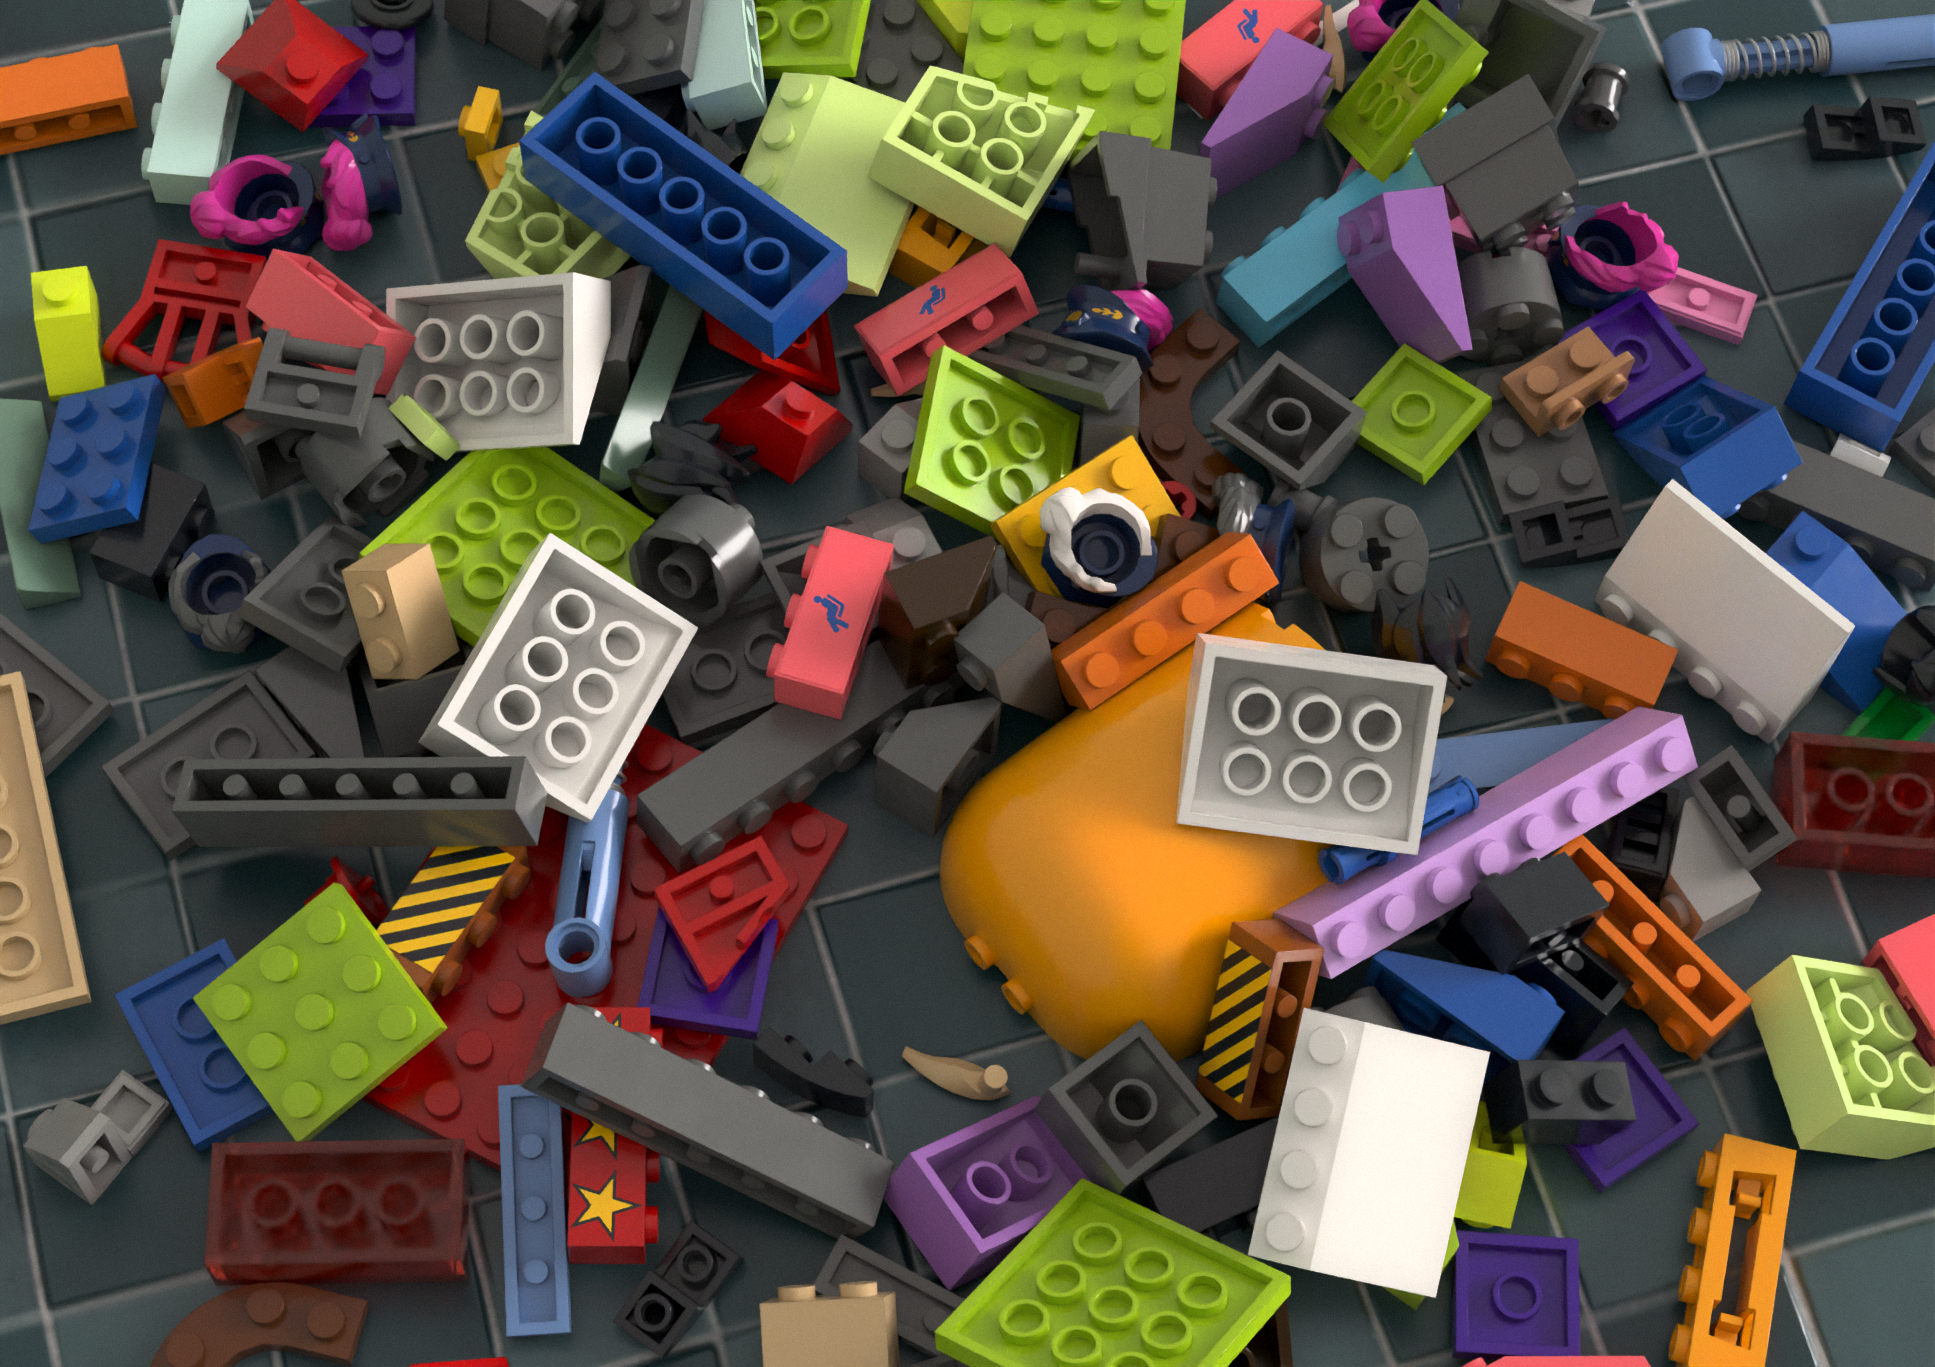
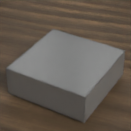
M123 1069L91 1106L92 1109L102 1112L111 1119L132 1157H135L173 1111L170 1102Z

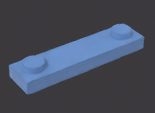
M1613 718L1437 739L1428 793L1439 788L1452 778L1461 775L1462 779L1468 778L1473 783L1478 796L1610 723L1613 721Z
M521 1084L498 1086L506 1337L572 1334L569 1253L567 1248L568 1222L563 1107L520 1087Z

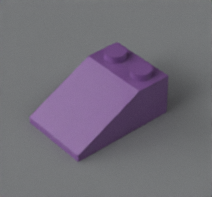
M1276 27L1201 142L1199 156L1212 159L1210 177L1217 179L1216 199L1296 155L1307 137L1314 140L1318 136L1328 114V111L1322 107L1327 102L1335 80L1329 77L1333 60L1332 54Z
M1443 186L1384 192L1338 217L1337 243L1341 254L1346 258L1348 272L1399 347L1405 343L1437 364L1473 350Z
M1039 1094L909 1153L888 1181L883 1199L948 1291L995 1269L1081 1178L1090 1181L1034 1110L1041 1100Z

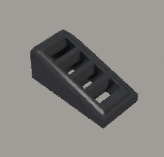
M1666 786L1635 803V805L1663 811L1662 816L1631 809L1630 807L1614 815L1606 852V858L1652 903L1658 900L1665 880L1680 794L1679 789ZM1627 825H1629V826H1634V827H1638V828H1642V829H1646V830L1658 832V834H1654V833H1650V832H1646V831H1642V830H1638V829H1634V828H1630V827H1626V826H1627ZM1623 846L1654 854V856L1623 849Z

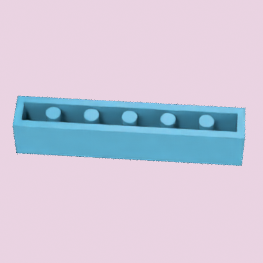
M1458 102L1446 111L1443 119L1434 128L1467 109ZM1412 148V154L1407 164L1397 173H1392L1385 183H1382L1367 170L1364 171L1362 168L1356 169L1341 183L1337 193L1327 200L1323 197L1314 200L1301 213L1299 221L1287 230L1283 226L1276 228L1261 243L1260 250L1248 259L1244 256L1237 257L1223 270L1220 275L1222 281L1216 304L1258 348L1352 278L1347 269L1346 258L1341 254L1337 243L1338 217L1384 192L1433 187L1414 148Z

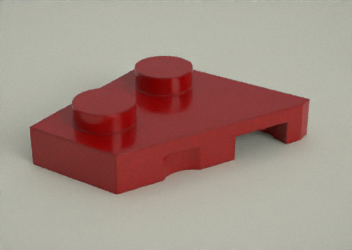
M762 836L654 888L655 900L708 994L717 990L790 894V885Z

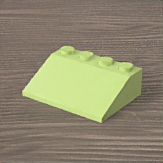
M783 72L740 175L847 250L848 288L843 293L878 297L915 203L867 176L883 136L905 102L831 75Z

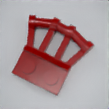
M158 239L141 297L105 341L101 352L102 358L114 366L124 364L143 376L155 374L166 386L163 377L214 354L223 324L235 325L237 343L252 339L251 327L256 322V315L245 306L267 263L266 256ZM157 313H163L165 315L153 354L151 355L133 345L134 341ZM185 317L203 320L190 363L172 360Z

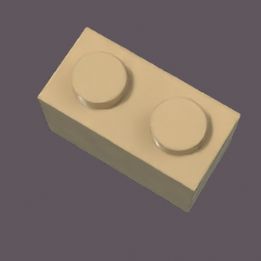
M384 544L341 571L373 679L417 680L460 651L430 544Z
M877 1281L839 1284L840 1294L816 1295L815 1285L812 1284L782 1286L777 1288L778 1298H771L760 1303L763 1367H900L895 1291L877 1292Z

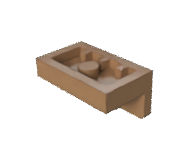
M1588 326L1502 377L1498 389L1535 434L1540 437L1556 426L1559 430L1570 427L1581 418L1586 408L1599 400L1606 404L1621 395L1629 385L1627 378L1635 358L1629 351L1614 357Z

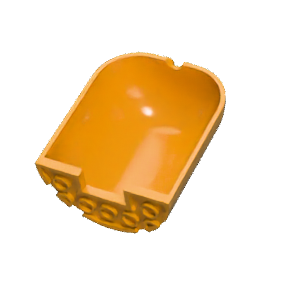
M1252 602L1205 633L1325 650L1295 624L1282 629L1276 624L1269 608ZM1195 640L1091 711L1082 708L1076 709L988 772L964 796L956 808L944 836L939 867L941 890L950 916L966 938L964 945L968 954L981 969L986 970L994 964L1002 971L1008 979L1001 986L1002 992L1010 1005L1018 1013L1023 1015L1028 1012L1036 1023L1059 1045L1086 1060L1140 1020H1142L1175 1062L1202 1049L1206 1040L1232 922L1275 919L1274 911L1329 881L1320 868L1318 854L1321 850L1333 844L1177 824L1176 814L1187 691Z

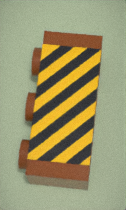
M438 846L376 930L430 1004L433 1003L438 994L446 996L454 988L463 970V965L461 964L463 959L473 946L480 948L489 939L497 923L495 915L506 899H516L525 888L531 875L526 846Z
M1281 919L1232 922L1198 1071L1199 1074L1195 1088L1238 1121L1279 1116L1303 1008L1311 1009L1324 953L1322 946Z

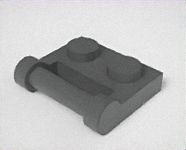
M270 328L267 332L244 406L247 420L360 439L377 380L380 379L385 363L384 346L366 343L363 348L291 337L289 330ZM287 359L356 370L355 375L284 363Z

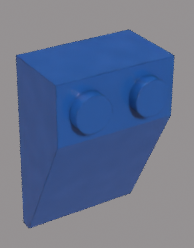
M1704 375L1612 433L1616 442L1662 488L1672 479L1675 480L1722 519L1735 514L1741 507L1740 503L1758 491L1769 490L1780 485L1786 480L1788 472L1803 463L1775 406Z
M1802 510L1766 554L1855 625V628L1819 687L1859 716L1885 687L1872 673L1874 667L1881 669L1880 656L1886 640L1896 623L1907 613L1846 541Z
M1384 949L1377 952L1373 957L1361 989L1368 986L1377 988L1381 997L1389 1001L1405 1032L1490 1052L1483 1084L1517 1060H1537L1565 1013L1564 1010L1556 1005L1553 996L1544 988L1534 983L1526 984L1514 975H1502L1499 972Z

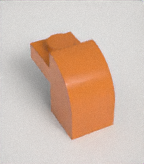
M260 337L225 348L163 377L186 428L209 425L245 406L263 348Z

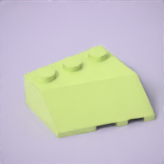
M930 65L883 136L867 177L989 246L995 243L1006 256L1011 257L1060 177L1088 126L1095 109L1077 105L1074 111L1049 105L1048 97L1029 92L1026 98L998 91L994 82Z
M531 110L524 123L526 131L524 135L544 117ZM520 145L518 148L512 147L505 161L506 171L497 189L490 190L465 240L467 248L494 279L569 272L603 279L615 274L631 257L525 180Z
M1791 955L1746 990L1747 995L1753 1000L1750 1005L1755 1016V1023L1763 1039L1774 1078L1778 1083L1791 1121V1128L1800 1149L1890 1160L1935 1147V1066H1929L1912 1040L1915 1038L1917 1029L1880 969Z

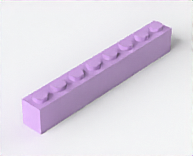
M1638 706L1480 795L1477 809L1454 819L1442 828L1420 839L1418 855L1397 853L1395 860L1383 866H1370L1340 885H1336L1335 881H1328L1274 911V918L1283 920L1324 948L1318 975L1332 979L1471 899V890L1486 876L1495 872L1499 873L1500 876H1504L1514 872L1522 863L1530 858H1542L1698 768L1683 715Z

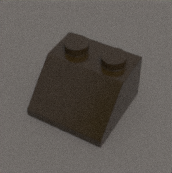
M992 535L884 573L877 637L905 690L922 684L927 686L940 684L950 678L953 673L958 672L956 665L959 663L954 638L959 637L958 632L986 608L997 545Z

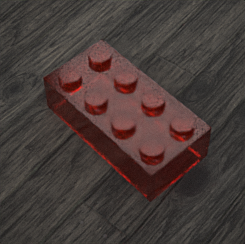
M1790 732L1774 759L1775 805L1798 839L1777 853V866L1935 878V743Z
M416 1139L212 1143L204 1265L216 1286H241L268 1282L345 1284L467 1281L471 1160L465 1140Z

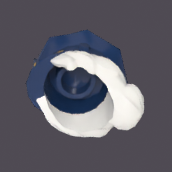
M1072 487L1063 488L1044 501L1039 510L1040 526L1043 531L1047 532L1041 565L1065 600L1109 609L1121 598L1140 592L1153 580L1158 565L1157 547L1150 535L1149 522L1143 511L1122 495L1112 494L1100 488L1081 495L1078 490Z

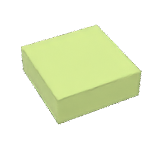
M401 394L388 408L425 446L445 461L460 448L459 442L428 410L408 395L404 396Z

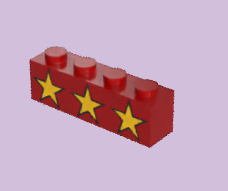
M592 1007L601 1012L607 1022L628 1032L647 1034L655 1038L661 1044V1048H663V1028H652L650 1007ZM572 1112L567 1239L570 1264H646V1244H658L659 1207L647 1206L648 1183L660 1182V1153Z

